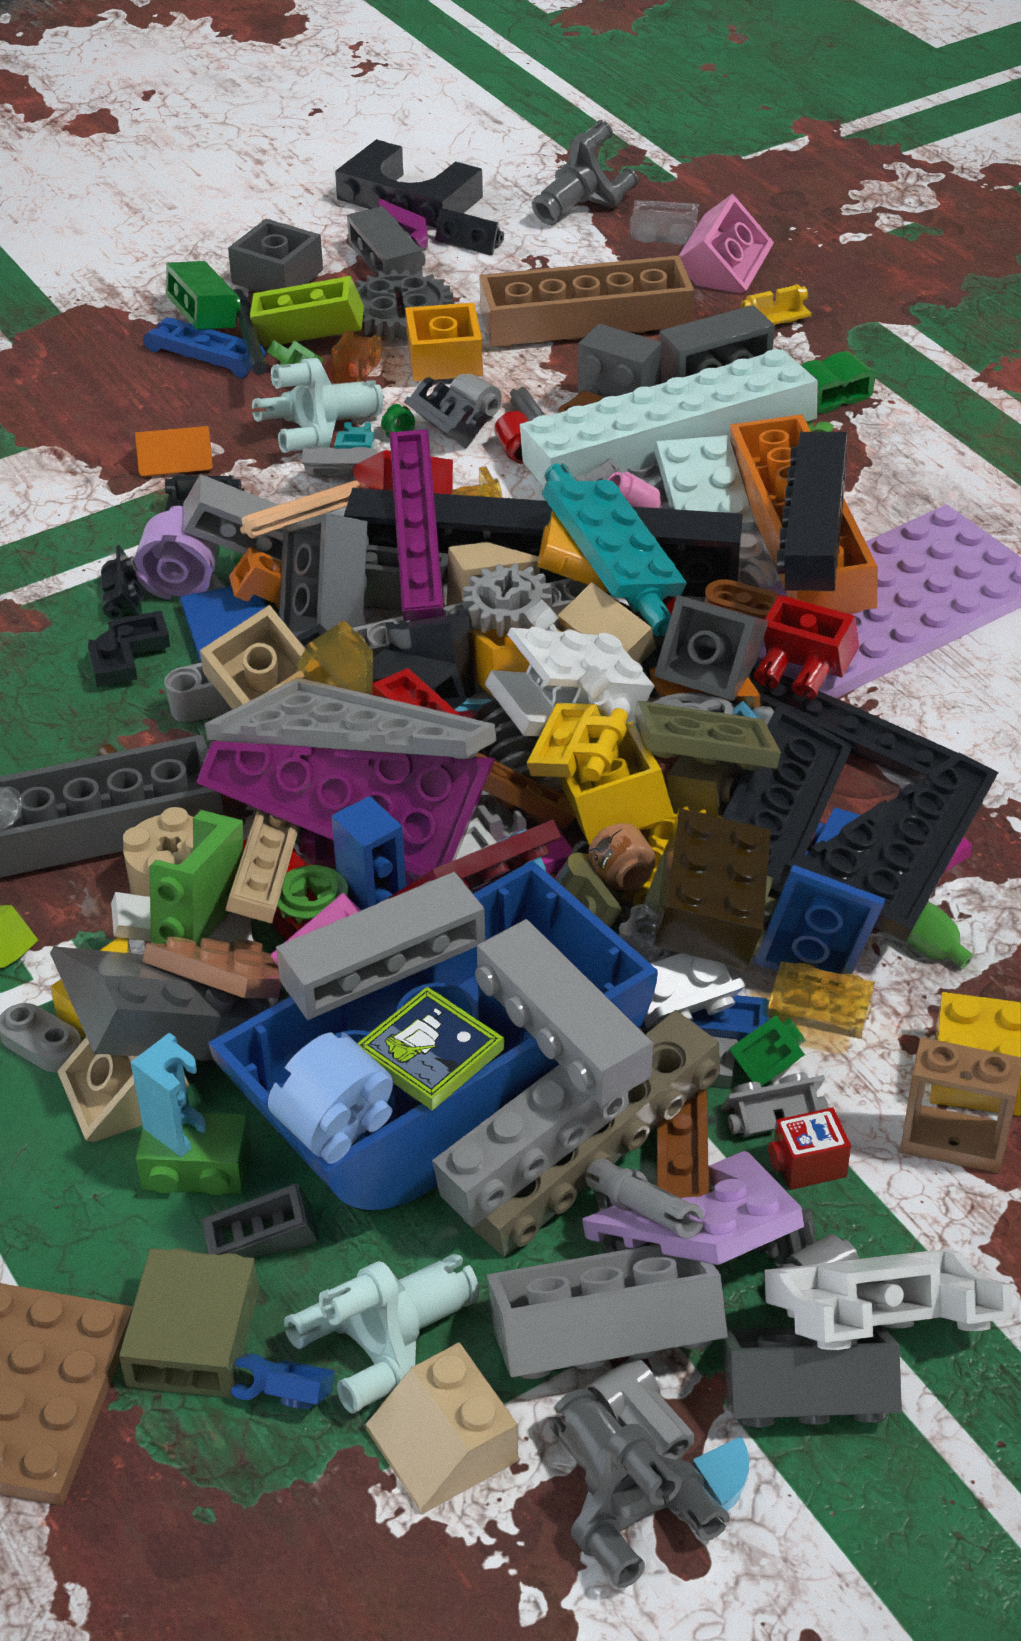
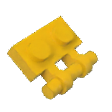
M556 703L527 761L531 776L573 777L578 765H586L583 771L584 777L590 781H598L602 772L609 770L612 764L615 745L620 744L627 731V726L625 725L628 719L627 712L621 708H614L610 716H600L596 704ZM591 738H599L597 743H589Z

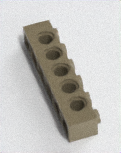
M675 1009L646 1034L653 1042L652 1077L628 1091L629 1102L636 1103L629 1104L626 1110L597 1131L602 1133L593 1134L557 1162L566 1164L549 1168L472 1229L503 1257L509 1255L518 1246L522 1247L531 1242L544 1223L555 1214H561L570 1208L576 1196L588 1186L586 1177H592L599 1181V1177L587 1172L592 1162L603 1158L614 1164L629 1150L634 1151L645 1142L649 1133L657 1127L658 1122L663 1118L670 1120L675 1117L682 1109L685 1101L699 1089L704 1090L713 1084L720 1072L719 1042ZM522 1194H528V1195H529V1196L524 1197V1198H515V1197H517V1196H519V1195H522Z

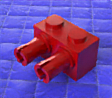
M779 594L765 620L769 621L764 635L766 655L755 670L754 678L763 686H766L771 678L768 684L769 688H776L789 663L803 666L798 677L792 683L791 688L796 695L802 698L809 689L806 695L807 699L814 700L826 676L831 674L843 678L859 648L856 617Z

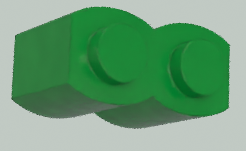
M838 352L823 361L811 360L801 364L805 370L818 380L817 413H827L837 409L844 403L855 404L873 395L876 372L851 352Z

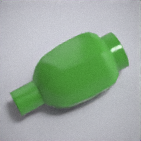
M928 902L907 942L931 959L942 960L949 958L958 967L964 969L971 962L974 955L960 944V932L953 920L936 905Z

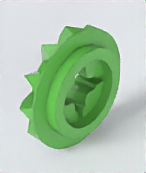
M307 865L295 868L285 875L277 907L280 908L283 919L294 917L298 924L301 925L307 919H313L342 893L347 896L348 886L346 880L340 873L325 866ZM308 888L316 896V901H308V898L305 896Z

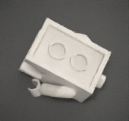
M542 599L526 613V617L534 627L530 629L510 628L507 635L530 663L527 672L491 670L485 685L524 736L541 735L556 703L596 704L600 716H610L614 708H621L628 714L626 723L633 721L636 724L634 713L637 700L647 702L654 684L644 674L642 666L634 661L624 650L618 638L608 633L592 635L581 634L574 630L558 632L553 623L559 618Z

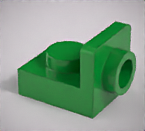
M774 1015L728 1049L752 1082H759L763 1086L805 1056V1053L799 1046L806 1039L790 1017L781 1022L778 1016Z

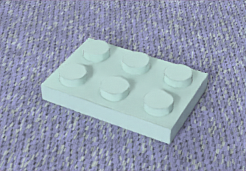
M729 435L656 441L654 452L670 509L743 514L742 532L752 531L754 518Z

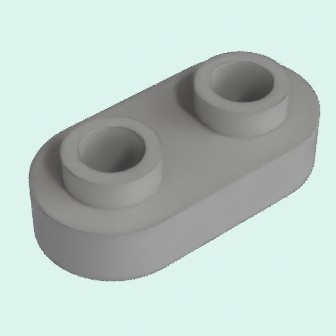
M15 1004L5 1009L0 1015V1038L3 1045L45 1071L57 1072L81 1043L80 1034L76 1028L35 1004Z

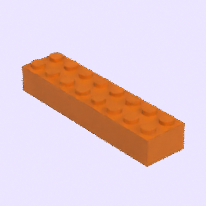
M803 414L730 424V442L751 512L776 571L777 550L780 549L783 506H785L786 486H788L791 447H798L800 432H811ZM844 499L835 591L785 590L787 597L844 613L855 614L863 610L877 608L878 566ZM778 574L785 590V574Z

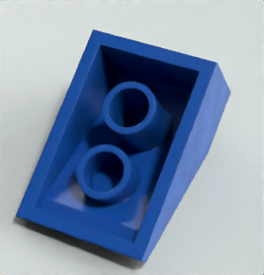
M793 865L771 913L754 963L842 996L884 906L885 898Z

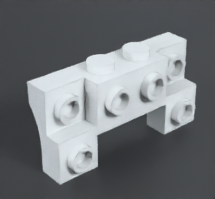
M950 1249L765 1270L766 1303L787 1309V1316L795 1318V1334L817 1340V1347L820 1349H848L851 1347L852 1339L873 1337V1326L878 1325L887 1328H908L914 1326V1321L942 1317L957 1321V1328L960 1330L983 1331L991 1328L990 1321L1012 1318L1011 1284L993 1280L982 1275L967 1261L962 1252Z

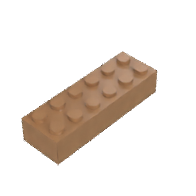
M680 255L479 275L480 312L491 347H510L514 344L522 343L542 344L547 341L561 339L578 340L581 337H585L598 324L641 334L650 330L667 329L693 322L694 288Z

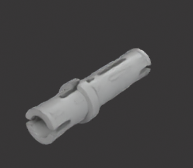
M603 1158L595 1160L588 1167V1173L599 1177V1181L592 1177H586L588 1187L608 1196L611 1203L617 1208L624 1211L626 1209L629 1211L634 1210L674 1231L680 1237L687 1239L694 1237L702 1229V1223L689 1217V1215H692L698 1219H704L703 1210L698 1205L689 1203L648 1182L642 1172L632 1168L631 1170L628 1168L622 1169Z

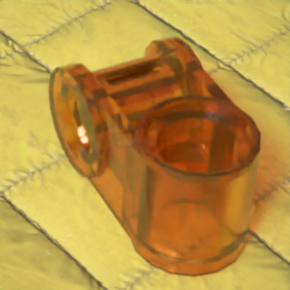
M348 330L343 333L339 342L332 348L334 384L361 382L367 378L373 368L380 362L383 350L381 336L373 335L371 338L356 336L353 331Z

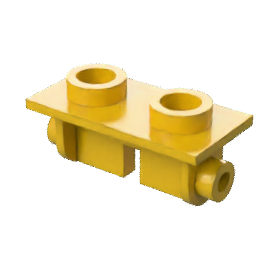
M798 284L777 289L776 301H773V293L771 291L748 295L746 300L741 301V308L754 305L774 325L785 322L792 323L812 315L803 305V300L808 298L807 289L805 286L800 287Z

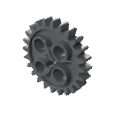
M393 269L390 275L380 271L376 278L367 275L366 282L356 281V289L364 304L361 329H363L364 336L375 333V339H380L385 335L388 336L389 341H392L396 336H400L403 341H406L405 308L454 304L453 292H450V286L444 285L443 279L434 281L433 274L422 277V271L412 275L409 269H406L402 274H398ZM396 291L400 293L403 318H399L397 314L396 294L394 293Z

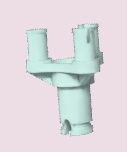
M309 358L303 359L297 364L273 365L271 368V381L276 389L290 386L296 387L289 392H284L281 397L255 398L252 402V409L266 408V411L252 412L257 422L284 418L286 421H293L302 427L281 429V432L278 433L279 447L283 453H288L289 451L302 450V448L330 447L336 420L362 418L369 415L378 416L382 412L384 400L380 385H375V380L366 381V383L361 381L331 384L320 360Z
M457 1254L450 1255L444 1258L443 1261L433 1263L400 1280L396 1278L386 1264L378 1261L359 1270L356 1278L333 1289L321 1292L319 1303L298 1313L286 1316L284 1326L290 1327L295 1325L296 1327L285 1332L289 1341L297 1349H302L307 1344L336 1331L337 1333L348 1334L366 1351L374 1365L337 1383V1392L341 1403L348 1412L353 1414L366 1405L390 1395L411 1367L415 1366L416 1339L420 1329L462 1309V1306L466 1307L477 1301L479 1297L477 1278L470 1265L464 1267L463 1271L459 1273L453 1272V1269L461 1266L463 1257Z

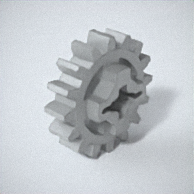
M513 563L511 568H504L501 564H497L496 571L494 572L483 568L481 569V578L471 576L469 578L470 586L463 588V607L467 610L470 624L474 626L481 623V632L483 633L496 629L498 637H502L505 631H509L510 628L530 629L534 627L526 617V613L541 599L552 609L551 584L546 583L544 574L534 576V568L531 566L524 571L519 570L518 563Z

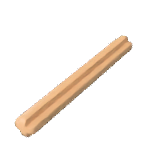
M357 480L245 515L241 519L243 526L240 527V531L243 535L248 534L253 539L283 529L286 525L347 507L352 488L367 489V486L365 484L360 485Z

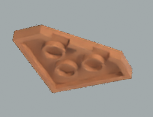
M167 937L166 944L146 943L142 962L242 998H279L281 982L278 965L270 956L271 954L262 952L263 944L245 939H235L234 946H230L229 942L223 940L202 938L201 945H196V942L193 940Z

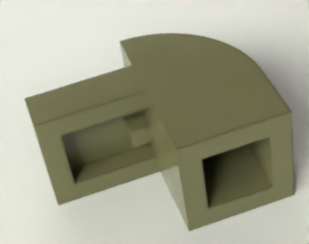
M571 854L558 872L555 880L611 928L623 910L617 902L623 891H614L606 885L589 861L588 854Z

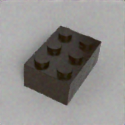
M679 808L665 849L653 946L747 969L763 930L771 830Z

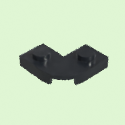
M162 610L107 622L109 630L100 635L96 640H89V656L97 687L138 680L132 654L153 652L158 649L171 647Z

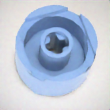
M330 1032L315 1038L292 1057L285 1066L291 1073L290 1077L282 1088L275 1082L268 1098L270 1112L313 1154L322 1157L327 1163L333 1164L346 1155L352 1143L357 1140V1136L365 1133L366 1130L375 1132L387 1122L392 1113V1108L387 1102L392 1092L393 1079L378 1062L346 1033L341 1032V1038H337Z

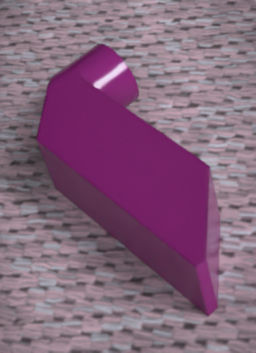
M382 199L378 200V206H383L392 217L394 216L397 219L398 224L404 231L410 234L411 239L417 246H421L423 250L428 247L426 218Z

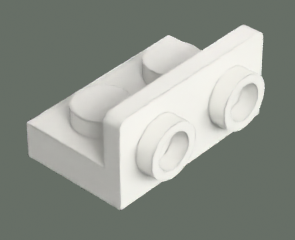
M683 953L650 963L658 970V977L652 1002L644 1018L647 1029L658 1025L675 1009L689 1020L693 1019L691 1013L705 1008L708 1015L726 1010L735 1005L733 998L745 988L743 980L739 978L732 981L725 963Z

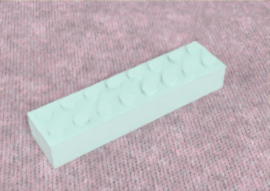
M783 349L769 350L763 355L749 359H737L732 364L718 368H706L697 374L683 378H671L662 384L651 387H639L634 392L620 396H608L599 402L585 406H573L567 411L550 416H538L532 421L520 424L523 463L543 486L546 484L544 475L547 468L555 463L559 465L561 463L566 464L573 477L580 473L583 475L589 473L609 458L617 464L622 473L628 472V468L638 470L648 468L651 465V461L655 462L656 467L658 466L654 452L656 441L729 435L730 438V424L803 414L806 422L817 419L818 380Z

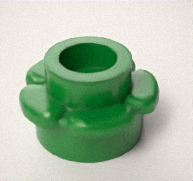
M393 404L388 407L382 416L381 427L386 431V436L390 438L389 433L413 431L415 417L408 407Z

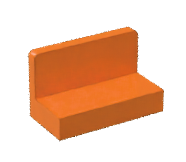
M209 426L135 432L138 467L141 477L204 472L213 469Z

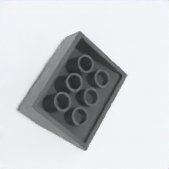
M53 946L50 952L94 1054L139 1056L165 1035L171 1033L176 1037L177 1044L189 1052L195 1060L215 1061L208 1042L279 1003L277 998H242L142 962L143 954Z

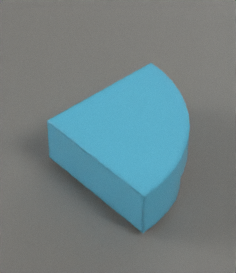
M741 1436L692 1461V1465L704 1479V1488L726 1511L730 1510L738 1502L748 1479L749 1454Z

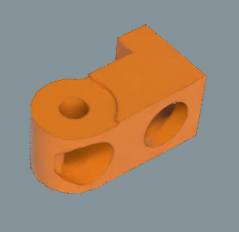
M249 547L229 575L234 596L248 602L252 595L255 594L276 603L280 610L282 561Z

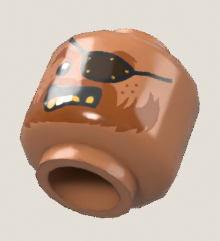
M617 823L603 828L592 840L588 849L589 861L606 885L614 891H632L640 888L649 880L655 867L656 856L639 829L631 824Z

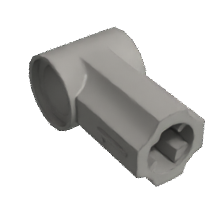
M629 1358L587 1385L586 1390H590L595 1394L600 1403L606 1407L622 1427L629 1424H640L655 1440L658 1454L666 1458L682 1460L684 1454L694 1445V1433L660 1396V1389L654 1375L641 1359Z

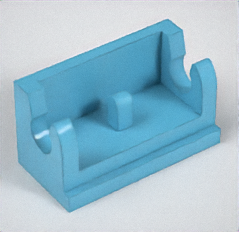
M168 1033L130 1063L143 1129L178 1156L182 1157L191 1150V1144L183 1134L182 1125L191 1124L197 1131L205 1133L206 1124L204 1117L189 1105L183 1066L186 1071L193 1074L196 1073L195 1059L189 1052L177 1044L175 1036Z

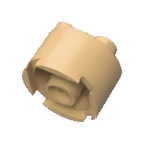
M179 807L168 808L161 815L146 819L137 826L125 831L123 835V852L131 894L150 897L149 866L155 860L178 865L193 852L194 817L188 815L185 809Z

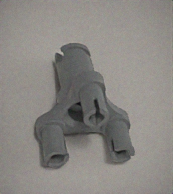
M598 120L587 132L580 133L571 140L570 156L567 164H564L555 172L556 180L532 201V209L543 223L548 225L554 224L557 218L562 217L575 204L586 202L587 200L602 204L605 208L614 209L622 202L623 196L639 183L637 174L630 168H625L611 182L601 170L595 154L596 149L613 135L612 128L606 121Z
M579 1389L572 1391L556 1403L554 1410L564 1416L565 1419L563 1421L565 1424L559 1417H549L550 1429L560 1438L561 1443L586 1472L585 1482L589 1490L581 1514L573 1523L571 1537L585 1555L595 1557L610 1577L614 1586L626 1588L640 1578L645 1569L643 1559L633 1551L620 1534L622 1530L641 1517L664 1508L679 1510L694 1528L698 1537L704 1541L718 1537L726 1529L724 1523L729 1522V1514L704 1488L702 1475L689 1461L674 1460L658 1454L655 1440L640 1424H629L622 1427L590 1390Z

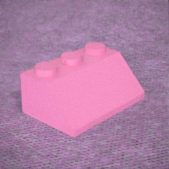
M732 193L704 214L679 255L689 278L696 286L743 294L747 291L774 242Z

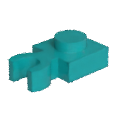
M346 422L344 424V431H338L334 449H352L356 447L374 449V432L371 430V423L365 422L363 427H352L351 422Z

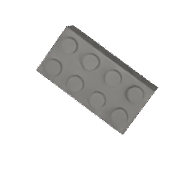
M660 1244L486 1275L494 1335L511 1377L520 1376L525 1379H537L547 1376L554 1369L571 1366L579 1369H591L601 1366L608 1359L625 1356L633 1359H645L655 1356L659 1350L679 1346L686 1349H699L710 1345L712 1340L728 1338L721 1275L712 1263L662 1254Z

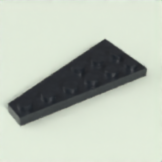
M959 752L929 771L922 781L914 786L909 784L901 789L894 799L889 802L886 800L882 801L843 826L838 835L827 842L821 840L812 846L810 852L802 858L798 859L795 857L787 862L780 877L787 879L792 866L796 865L885 898L884 906L874 926L906 943L999 772Z

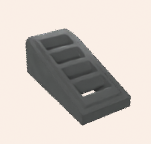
M298 1183L202 1218L208 1254L222 1255L233 1253L242 1257L255 1258L294 1250L319 1242L310 1203ZM294 1216L295 1219L287 1221L286 1217ZM273 1220L274 1227L267 1229L265 1221ZM252 1224L254 1234L246 1237L244 1226ZM232 1228L234 1241L226 1244L223 1230Z

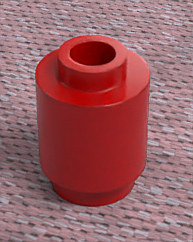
M510 411L503 414L496 421L494 433L507 457L516 463L524 464L520 424L529 422L523 412Z

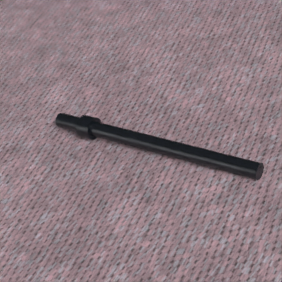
M234 289L233 291L239 296L241 310L236 315V318L239 322L253 372L256 375H263L267 370V366L254 325L250 319V301L244 296L242 290Z

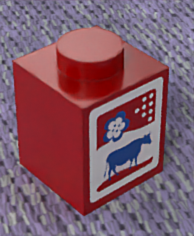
M834 1107L776 1120L774 1141L768 1143V1153L774 1171L782 1172L789 1190L847 1177L851 1144Z

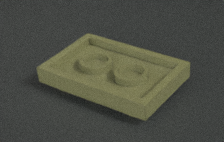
M637 700L634 719L646 749L656 756L663 758H674L677 754L692 756L699 762L712 765L718 764L719 761L733 762L741 768L752 771H759L762 767L777 769L781 752L764 719Z

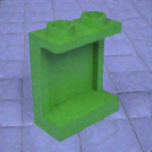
M201 810L193 818V852L178 865L155 860L149 866L151 941L153 943L166 944L167 937H180L196 942V945H201L202 938H208L230 913L226 911V906L243 855V820Z

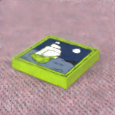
M426 987L357 1044L392 1076L395 1085L433 1111L504 1050V1037L429 987Z

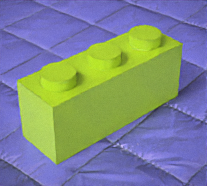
M347 276L253 293L250 319L263 346L268 347L273 340L282 345L293 341L297 342L360 331L362 328L364 304L352 277Z

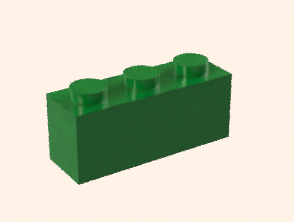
M206 261L166 262V296L195 329L236 327V315L241 310L240 298Z

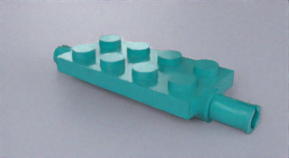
M552 464L545 472L546 484L541 494L613 598H625L632 610L640 612L647 624L652 627L655 636L660 634L665 636L672 614L662 600L667 596H681L687 582L613 481L604 479L599 481H576L566 464Z

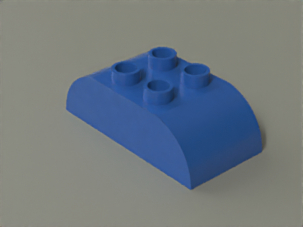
M532 860L473 893L484 907L485 941L527 919L633 1024L640 1028L654 996L658 970ZM477 947L309 1020L306 1019L290 996L208 1042L211 1054L220 1069L331 1191L345 1204L363 1210H379L399 1206L424 1195L438 1186L432 1160L559 1065L555 1059H549L543 1054L537 1040L524 1027H518L512 1022L506 1008L493 995L487 996L481 990L475 977V970L478 968ZM426 987H429L504 1037V1050L433 1111L393 1083L392 1092L387 1102L392 1108V1113L387 1122L375 1132L366 1130L365 1133L357 1136V1140L352 1143L346 1155L333 1164H329L322 1157L313 1154L268 1108V1098L274 1083L276 1082L281 1088L284 1086L291 1075L285 1066L309 1042L330 1032L337 1038H341V1032H343L356 1043H359Z

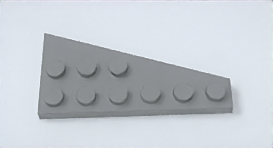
M296 678L205 723L207 740L448 756L457 759L472 758L478 755L479 750L496 741L495 724L302 678Z

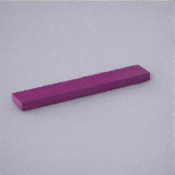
M428 429L391 432L389 434L403 620L444 616Z

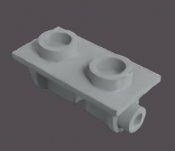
M801 1072L787 1075L778 1081L779 1084L761 1087L759 1082L745 1083L731 1090L732 1094H728L720 1109L722 1113L734 1111V1114L728 1115V1124L732 1135L740 1133L745 1138L775 1131L776 1124L774 1112L781 1111L782 1117L786 1118L829 1108L825 1096L817 1097L816 1094L825 1081V1077L821 1075L808 1078L807 1073Z

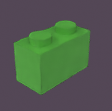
M200 1113L205 1119V1133L197 1131L191 1124H183V1134L189 1140L191 1150L182 1157L174 1153L145 1129H142L136 1156L142 1190L159 1193L243 1194L251 1148L246 1114Z

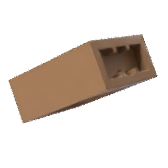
M920 1037L912 1073L900 1153L1000 1174L1021 1074V1057ZM926 1083L1001 1098L997 1121L922 1105ZM950 1141H955V1142H957L959 1145H958V1146H952V1145H950L948 1142H950Z

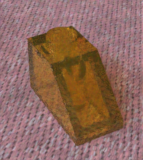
M345 620L307 645L296 666L308 680L372 695L373 650L367 645L363 636L354 631Z

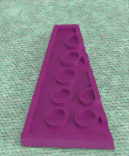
M212 741L196 783L332 840L331 816L370 796L402 825L405 870L421 877L434 868L456 860L496 758L472 757L457 759L448 756Z

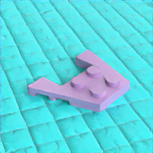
M746 1151L708 1166L710 1182L714 1186V1191L700 1197L681 1198L689 1203L698 1205L704 1213V1219H698L689 1215L691 1219L703 1224L700 1232L692 1238L680 1237L674 1231L634 1210L629 1211L626 1209L624 1211L616 1206H611L582 1219L585 1238L600 1242L606 1234L623 1237L624 1245L628 1248H636L645 1243L652 1242L661 1245L662 1254L717 1265L804 1227L801 1206Z

